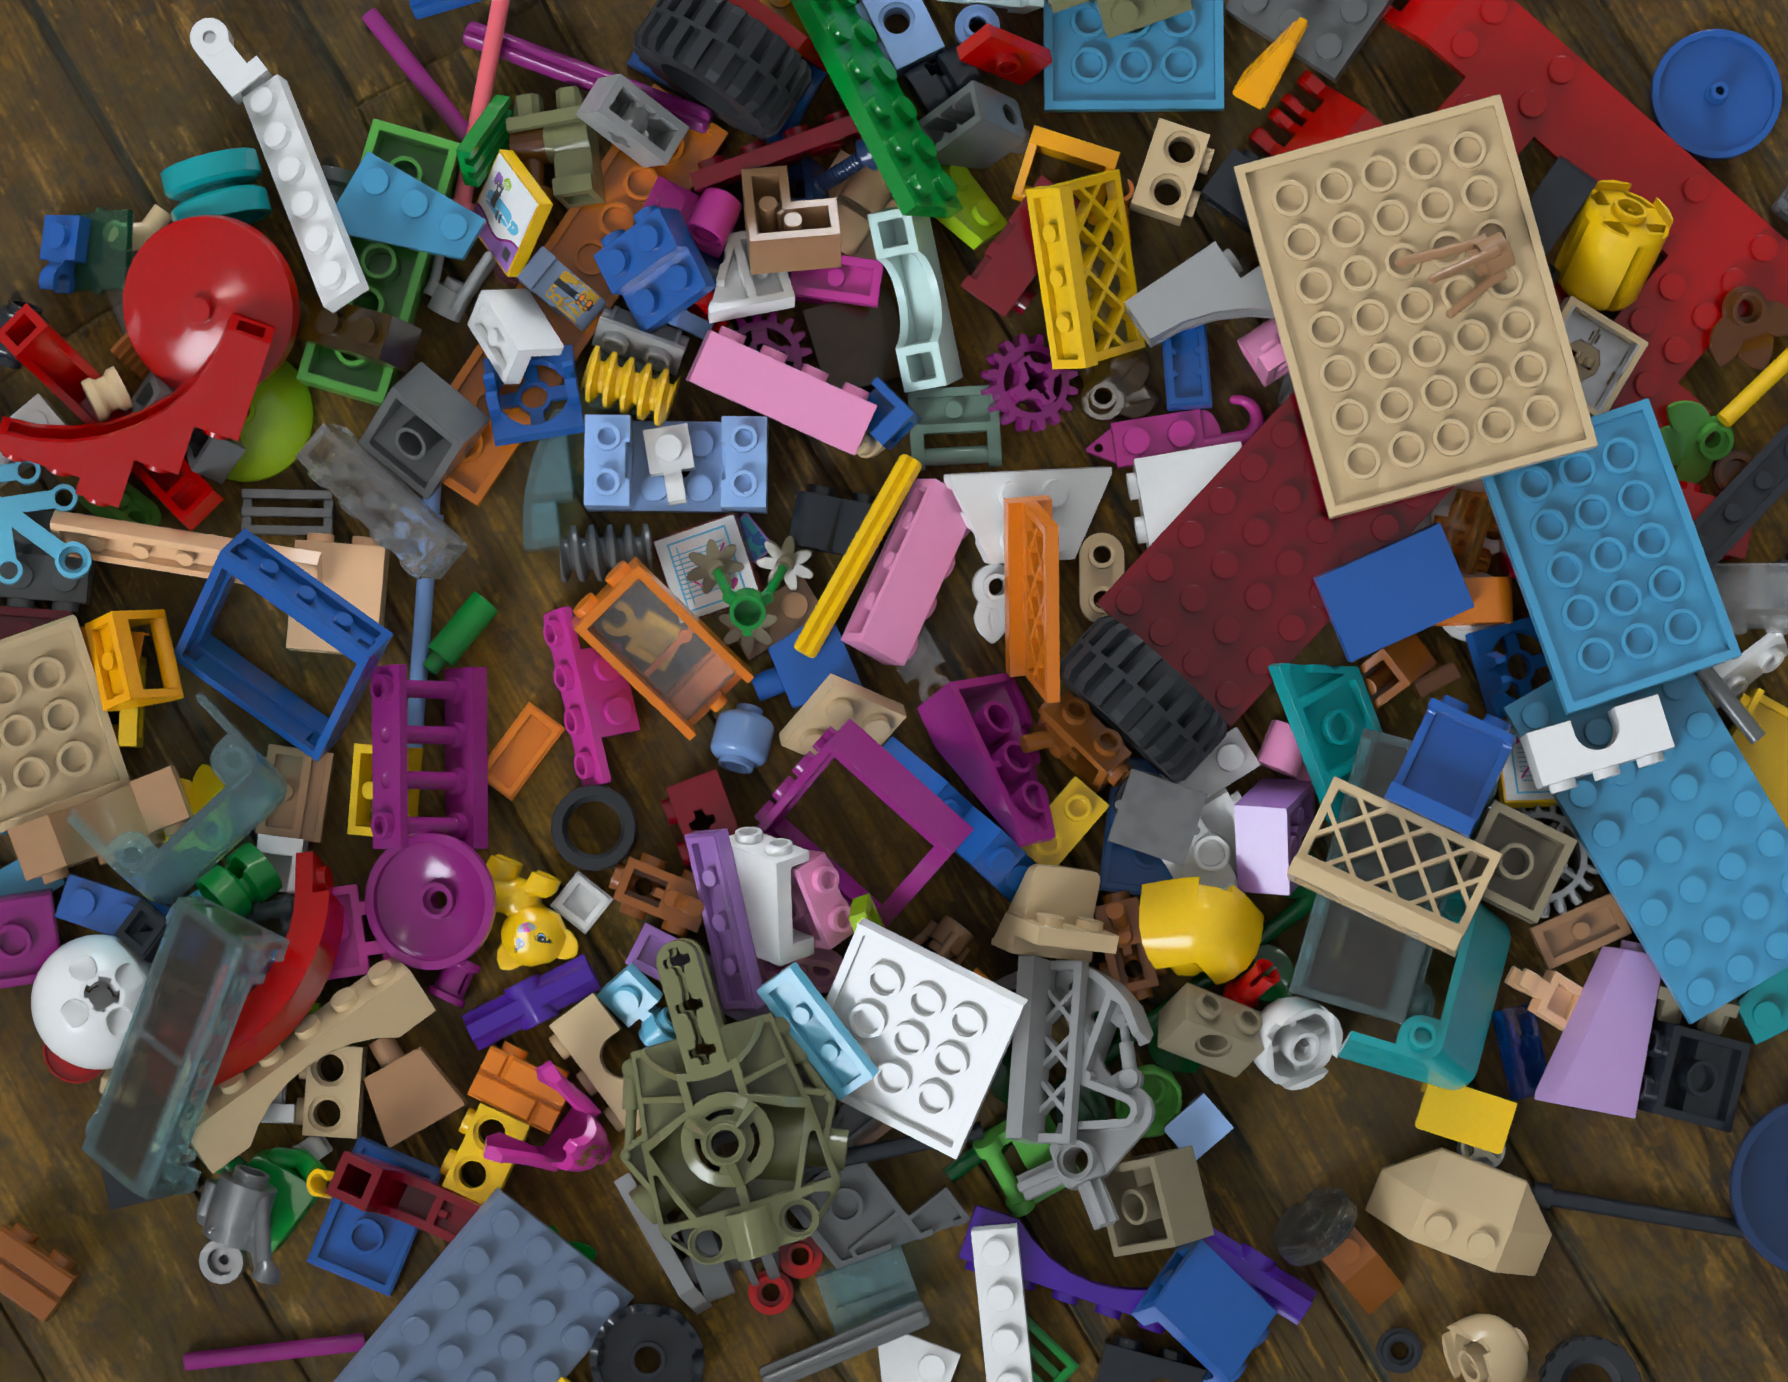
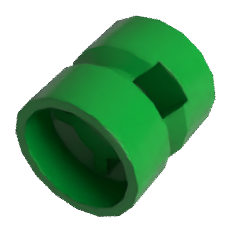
M249 842L244 843L227 856V866L216 865L196 880L197 888L206 903L230 927L253 911L252 903L254 901L262 904L283 888L282 881L271 863L258 848Z

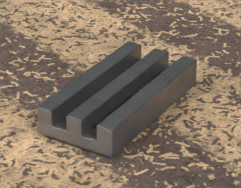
M242 489L241 531L245 528L254 535L307 536V533L333 535L334 491ZM253 500L324 501V508L253 507ZM253 517L323 518V526L252 525Z

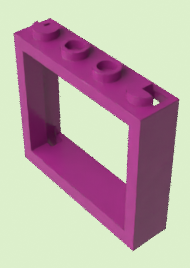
M850 718L838 731L830 726L812 746L818 751L817 755L815 756L809 751L792 770L798 778L794 780L791 776H788L772 794V797L778 802L774 804L769 800L754 817L760 822L757 828H760L762 833L775 838L789 839L793 845L806 850L823 852L785 817L834 758H836L934 846L883 905L870 894L885 928H887L974 829ZM827 856L838 871V887L842 897L851 908L852 899L868 894V892Z

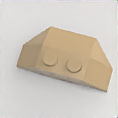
M1442 1147L1411 1157L1397 1164L1393 1163L1382 1167L1365 1207V1211L1409 1240L1496 1273L1535 1276L1552 1237V1233L1527 1180Z

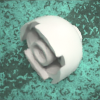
M1300 996L1277 999L1262 1010L1260 1016L1262 1021L1260 1036L1265 1050L1254 1060L1257 1067L1275 1084H1280L1289 1090L1307 1088L1321 1080L1329 1072L1324 1066L1329 1062L1332 1055L1338 1058L1339 1048L1342 1045L1343 1032L1339 1020L1320 1003Z

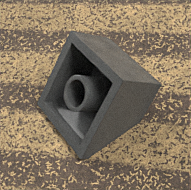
M420 362L391 388L358 443L428 500L473 448L489 423L490 418L424 363Z

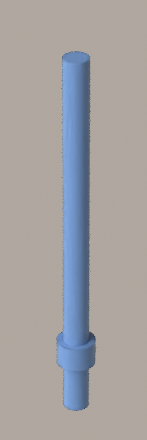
M442 485L428 500L423 497L422 513L417 514L416 532L420 533L409 680H428V669L422 664L429 657L430 649L427 646L430 644L437 543L438 534H443L444 515H440ZM408 698L407 725L424 726L426 699ZM407 744V747L423 748V744Z

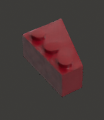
M1041 175L1032 188L1054 185V183ZM1027 196L1009 218L1008 224L996 241H992L984 252V258L972 275H967L960 285L1005 318H1011L1014 312L1022 316L1037 295V293L1031 290L1039 276ZM1073 197L1076 212L1080 202ZM1088 218L1086 219V221H1085V223H1084V227L1086 226V224H1087L1088 221H1089Z

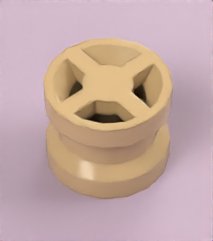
M114 366L106 369L104 375L98 379L87 378L81 381L83 390L100 422L109 419L111 412L121 409L126 411L133 407L130 396Z

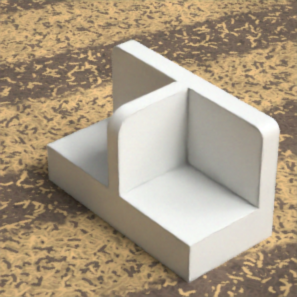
M481 290L467 325L504 385L521 383L531 356L561 355L564 345L529 290Z

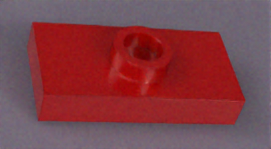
M989 23L956 47L960 61L1020 86L1053 62L1048 48Z

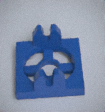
M572 344L564 345L561 355L531 356L524 373L525 382L519 387L517 392L500 395L504 384L490 360L483 358L485 396L496 447L585 432ZM544 365L554 369L564 379L565 384L549 387L545 382L539 380L537 366ZM533 387H539L547 392L546 402L537 408H529L522 403L524 392ZM567 400L563 410L552 420L545 422L544 413L550 409L552 403ZM520 408L525 414L530 415L531 425H523L512 420L503 410Z
M1531 617L1465 635L1487 713L1499 719L1506 718L1501 709L1518 700L1504 692L1509 689L1510 684L1516 687L1518 698H1521L1533 691L1530 680L1534 676L1535 669L1548 666L1544 653L1531 656L1527 651L1520 649L1516 633H1523L1533 637L1540 644ZM1500 639L1504 646V655L1497 651L1493 652L1494 646ZM1512 655L1521 656L1527 664V673L1522 680L1513 678L1508 672L1507 663ZM1551 673L1549 674L1547 682L1552 680Z

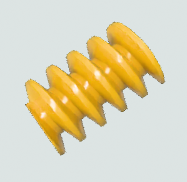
M596 345L585 369L580 390L585 388V401L590 404L602 394V405L608 410L619 399L620 413L623 415H627L636 405L637 419L644 421L651 411H654V424L661 427L671 412L681 376L674 384H670L669 369L664 368L657 378H653L652 364L648 362L639 373L635 372V358L631 356L620 367L618 366V352L613 351L605 361H602L600 346Z

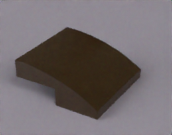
M890 287L880 289L878 308L830 302L803 310L820 369L829 374L826 380L827 383L842 389L845 382L862 389L872 386L871 382L876 377H879L886 383L901 379L895 349L899 340L900 319Z

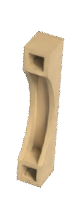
M391 956L387 960L373 965L364 977L350 987L336 992L331 1000L316 1012L306 1015L294 1031L258 1063L238 1075L211 1087L202 1095L189 1099L183 1104L181 1110L171 1116V1118L197 1156L214 1174L251 1146L257 1127L272 1101L286 1084L308 1065L331 1051L355 1042L375 1038H399L436 1010L412 972L403 963Z

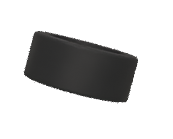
M587 785L576 788L560 800L553 813L551 834L554 845L566 861L580 869L601 871L615 867L618 862L628 857L636 843L638 822L635 811L623 795L609 787ZM591 801L604 802L611 806L619 815L622 826L620 838L616 845L606 853L598 855L585 854L577 849L571 842L568 833L569 819L574 810L580 805Z

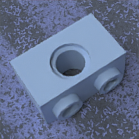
M858 0L859 3L856 4L859 15L875 30L879 42L877 45L884 58L895 68L897 77L923 61L930 62L936 59V53L945 49V45L922 0ZM900 14L907 18L910 25L905 32L893 34L885 28V20L891 15Z

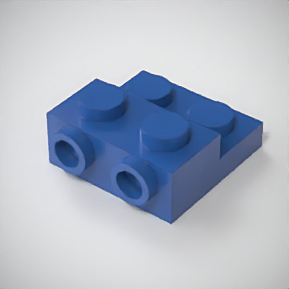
M651 205L638 211L633 217L636 224L627 231L620 229L606 235L601 240L603 249L593 255L611 293L623 296L639 330L649 334L656 332L717 287L679 209L662 208L657 205Z

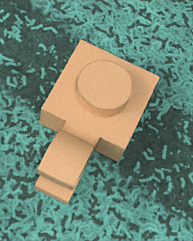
M1512 966L1504 983L1515 990L1533 997L1527 1010L1561 1031L1565 1029L1583 990L1578 984L1552 970H1546L1543 978H1541L1538 974L1527 968L1521 971Z

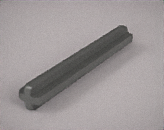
M922 1301L912 1302L763 1365L760 1368L761 1379L763 1382H795L928 1326L931 1322L929 1312Z

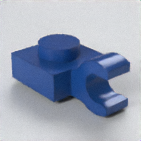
M45 215L40 259L49 261V264L40 273V289L55 290L57 294L73 293L75 288V263H86L91 226L90 218L74 215Z

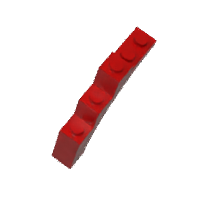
M231 313L218 344L197 372L173 393L149 407L111 421L71 426L37 424L3 416L0 423V452L4 457L12 461H30L45 466L49 472L58 476L67 477L73 475L79 477L75 494L84 496L89 503L96 506L107 507L111 505L119 508L134 461L143 463L146 468L157 473L165 474L172 472L179 474L194 427L203 429L205 434L218 440L230 438L239 441L272 342L275 327Z

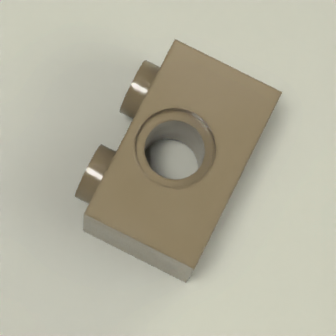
M1186 983L1159 1010L1157 1047L1236 1078L1265 1050L1260 1036V1028L1262 1026L1260 1016L1262 1012Z

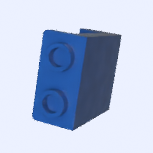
M1444 695L1442 701L1431 697L1421 725L1395 780L1391 782L1384 798L1393 804L1471 839L1517 739L1515 735L1509 733L1512 725L1497 717L1486 714L1484 720H1480L1467 714L1469 705L1453 697Z
M1202 1239L1178 1246L1131 1314L1143 1326L1159 1322L1208 1369L1202 1379L1203 1382H1234L1245 1371L1247 1367L1245 1360L1252 1349L1262 1344L1269 1335L1270 1330L1267 1327L1277 1312Z

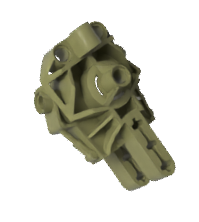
M690 937L670 941L664 944L658 951L656 967L677 1039L635 1050L630 1053L631 1058L622 1065V1073L624 1075L622 1109H626L625 1147L620 1153V1158L640 1181V1184L629 1192L631 1199L652 1224L658 1223L661 1235L665 1240L703 1265H714L736 1258L738 1262L747 1261L778 1251L780 1246L803 1240L814 1233L829 1211L840 1189L839 1179L842 1178L841 1171L845 1169L849 1130L832 1128L837 1097L827 1087L817 1070L807 1059V1054L788 1033L790 1023L784 1017L776 1018L772 1012L727 1024L704 946L698 940ZM689 954V963L675 965V956ZM691 998H701L703 1007L698 1010L695 1008L688 1009L686 1001ZM703 1042L706 1044L714 1043L716 1051L711 1055L708 1052L700 1053L698 1045ZM797 1064H800L814 1086H806ZM734 1109L733 1115H721L711 1121L705 1118L718 1110ZM637 1110H639L642 1134L636 1138ZM754 1122L759 1132L760 1145L757 1156L750 1163L746 1159L751 1155L754 1147V1134L750 1127V1124ZM728 1130L737 1136L739 1147L736 1153L725 1156L716 1151L713 1140L717 1132ZM695 1139H700L701 1150L705 1158L713 1165L720 1166V1172L710 1169L701 1161L696 1151ZM807 1166L829 1170V1177L804 1183ZM829 1191L830 1196L821 1210L815 1200L806 1196L814 1192ZM793 1205L807 1207L812 1214L811 1225L805 1229L793 1228L787 1221V1210ZM677 1206L687 1216L667 1222V1215ZM695 1228L690 1233L687 1244L671 1237L678 1231ZM705 1230H712L719 1234L722 1239L721 1251L712 1255L702 1252L697 1243L699 1233Z

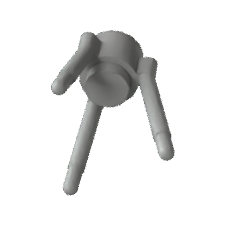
M491 252L484 253L465 283L449 276L446 277L444 283L440 282L444 257L434 255L430 279L423 291L432 296L427 307L439 315L459 323L472 298L497 264Z

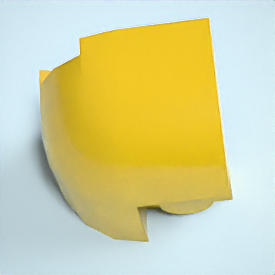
M1200 876L1142 884L1139 928L1146 955L1155 970L1170 967L1178 976H1195L1200 972H1205L1218 985L1234 979L1248 968L1258 953L1262 939L1264 915L1241 890L1234 885L1228 887L1227 891L1214 886L1201 885Z

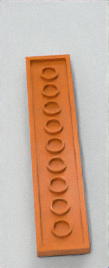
M653 84V88L666 92L656 84ZM713 122L708 131L703 134L688 129L667 165L643 168L613 144L601 161L606 202L570 208L544 247L573 274L594 290L607 303L605 307L613 309L622 295L611 293L593 255L603 249L601 240L613 231L620 229L627 231L636 224L633 217L643 208L658 176L692 192L694 187L689 173L699 170L697 166L699 162L716 156L728 139L729 133ZM520 283L516 287V289H526ZM531 293L563 345L572 344L575 363H577L594 337L603 309L583 332ZM479 343L450 386L486 414L490 421L473 448L443 482L444 485L477 507H480L522 444L515 443L495 446L491 417L485 396L486 388L483 381V374H485L483 358L488 357ZM544 365L537 366L539 380L545 382L549 387L562 385L564 379L554 369ZM524 376L520 384H503L500 395L517 392L519 387L525 382ZM539 387L528 389L522 396V403L529 408L540 407L547 400V392ZM520 408L503 410L512 420L523 425H531L530 415L525 414Z

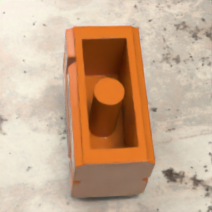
M504 1041L502 1048L491 1045L467 1095L547 1134H551L567 1101L556 1090L538 1080L536 1068L539 1066L526 1060L529 1054L528 1051L507 1041ZM555 1065L558 1071L567 1079L570 1072Z

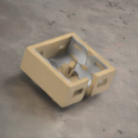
M1566 297L1560 304V310L1571 349L1576 353L1574 360L1590 417L1610 410L1649 343L1575 297Z

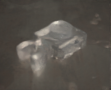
M923 624L917 637L918 647L913 656L906 661L904 666L895 665L905 684L916 678L921 684L919 687V697L922 703L929 699L927 691L931 685L939 684L945 686L950 682L946 677L938 675L934 669L945 661Z

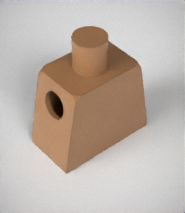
M380 1038L368 1045L381 1069L364 1078L384 1139L389 1148L468 1104L463 1094L424 1047H419L405 1055L396 1038Z

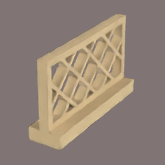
M1334 776L1302 845L1287 870V878L1296 884L1455 957L1499 864L1502 853ZM1339 791L1357 799L1362 812L1361 816L1337 824L1331 806ZM1364 802L1378 808V810L1368 813ZM1387 813L1399 818L1404 835L1379 843L1370 819ZM1328 814L1332 826L1321 829ZM1365 822L1373 846L1348 854L1339 830ZM1406 822L1421 829L1409 832ZM1335 833L1343 856L1323 862L1308 854L1317 838ZM1427 833L1440 837L1446 854L1421 863L1412 839ZM1407 841L1415 865L1390 873L1382 849ZM1448 841L1462 848L1452 852ZM1376 852L1385 876L1368 882L1356 877L1351 860ZM1473 852L1489 860L1482 876L1463 882L1454 858ZM1449 860L1457 885L1432 893L1423 869ZM1346 863L1349 873L1334 866ZM1418 871L1427 895L1411 901L1398 897L1393 880ZM1387 882L1391 893L1377 887V885ZM1477 885L1469 900L1466 888ZM1457 891L1461 892L1466 910L1459 924L1440 916L1435 899ZM1429 902L1433 912L1418 905Z

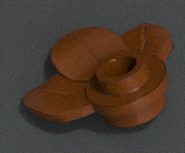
M1748 285L1737 286L1725 296L1722 304L1723 317L1711 330V355L1719 366L1727 364L1737 355L1745 364L1763 371L1769 365L1772 356L1774 336L1788 334V308L1781 302L1766 300L1757 288ZM1742 300H1746L1748 309L1743 315H1739L1737 312L1738 305Z

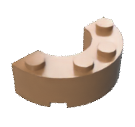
M175 765L130 781V784L84 803L46 814L7 831L26 881L42 877L44 885L70 876L68 870L70 867L98 858L100 866L125 857L123 849L125 847L138 843L141 850L166 841L164 832L166 837H170L193 828L190 820L194 818V814Z

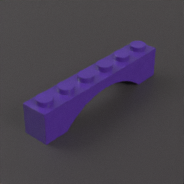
M976 1203L958 1254L959 1258L967 1260L965 1269L975 1272L971 1228L975 1226L1017 1223L1024 1289L1034 1291L1035 1285L1039 1284L1053 1289L1051 1297L1077 1306L1078 1300L1081 1298L1096 1303L1094 1312L1120 1320L1122 1312L1132 1315V1311L1150 1287H1118L1092 1281L1076 1274L1048 1256L1031 1238L1018 1217H1013L1012 1215ZM1138 1322L1137 1325L1159 1334H1164L1165 1328L1159 1322L1146 1326Z

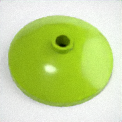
M286 360L275 374L256 387L250 405V414L245 420L240 435L246 450L227 476V480L258 482L272 478L296 462L310 440L314 424L312 396L308 386L303 385L296 378L298 371Z

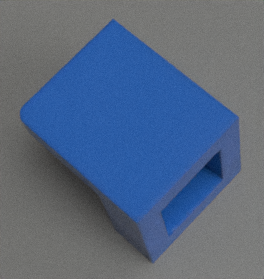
M876 377L871 382L875 389L870 393L867 401L877 405V408L867 429L883 447L891 451L922 418L885 381Z

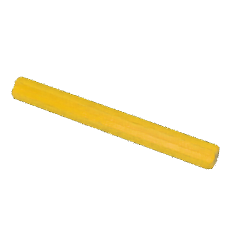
M902 454L896 461L794 644V648L801 654L814 658L819 653L922 468V464L915 458Z

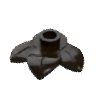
M1134 350L1098 361L1096 366L1078 369L1079 378L1084 386L1079 398L1080 408L1084 415L1092 421L1105 423L1116 419L1118 416L1138 419L1149 414L1158 404L1160 398L1151 389L1143 386L1150 370L1148 353L1144 350ZM1098 393H1104L1109 396L1111 401L1108 404H1099L1094 396Z

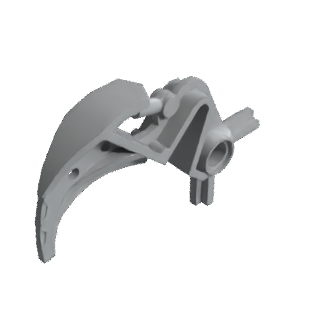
M1089 966L1080 1085L1127 1103L1130 1107V1114L1126 1119L1078 1121L1076 1145L1051 1144L1049 1149L1052 1155L1051 1161L1016 1177L1019 1182L1017 1183L1018 1190L1023 1192L1026 1201L1062 1185L1072 1191L1079 1190L1094 1230H1098L1103 1227H1109L1119 1220L1104 1179L1109 1176L1111 1171L1148 1131L1155 1114L1153 1100L1142 1089L1144 1075L1137 1069L1134 1041L1130 1039L1129 1028L1140 1047L1149 1043L1154 1034L1143 1006L1136 997L1111 975ZM1018 971L994 983L1010 991L1016 990ZM1056 972L1055 992L1063 999L1072 989L1073 972ZM1097 1011H1099L1097 1019L1095 1021L1093 1016ZM1065 1017L1067 1025L1070 1027V1022ZM1118 1027L1120 1028L1122 1041L1119 1043L1123 1070L1111 1075L1105 1067L1104 1061ZM1063 1122L1058 1123L1055 1133L1062 1134ZM1085 1150L1088 1155V1165L1080 1173L1076 1167V1157L1079 1152Z

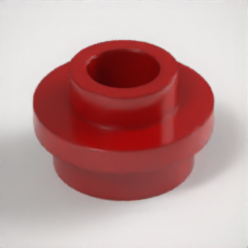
M811 1236L779 1247V1266L790 1277L797 1279L810 1277L821 1266L823 1251ZM798 1247L805 1248L809 1253L808 1261L801 1265L794 1263L791 1258L792 1251Z
M766 1270L758 1273L760 1284L753 1287L750 1283L748 1288L749 1300L758 1312L765 1315H776L789 1307L793 1299L794 1289L791 1280L786 1274L781 1272V1277L770 1280ZM773 1283L779 1287L780 1295L777 1299L767 1300L763 1296L762 1289L766 1284Z

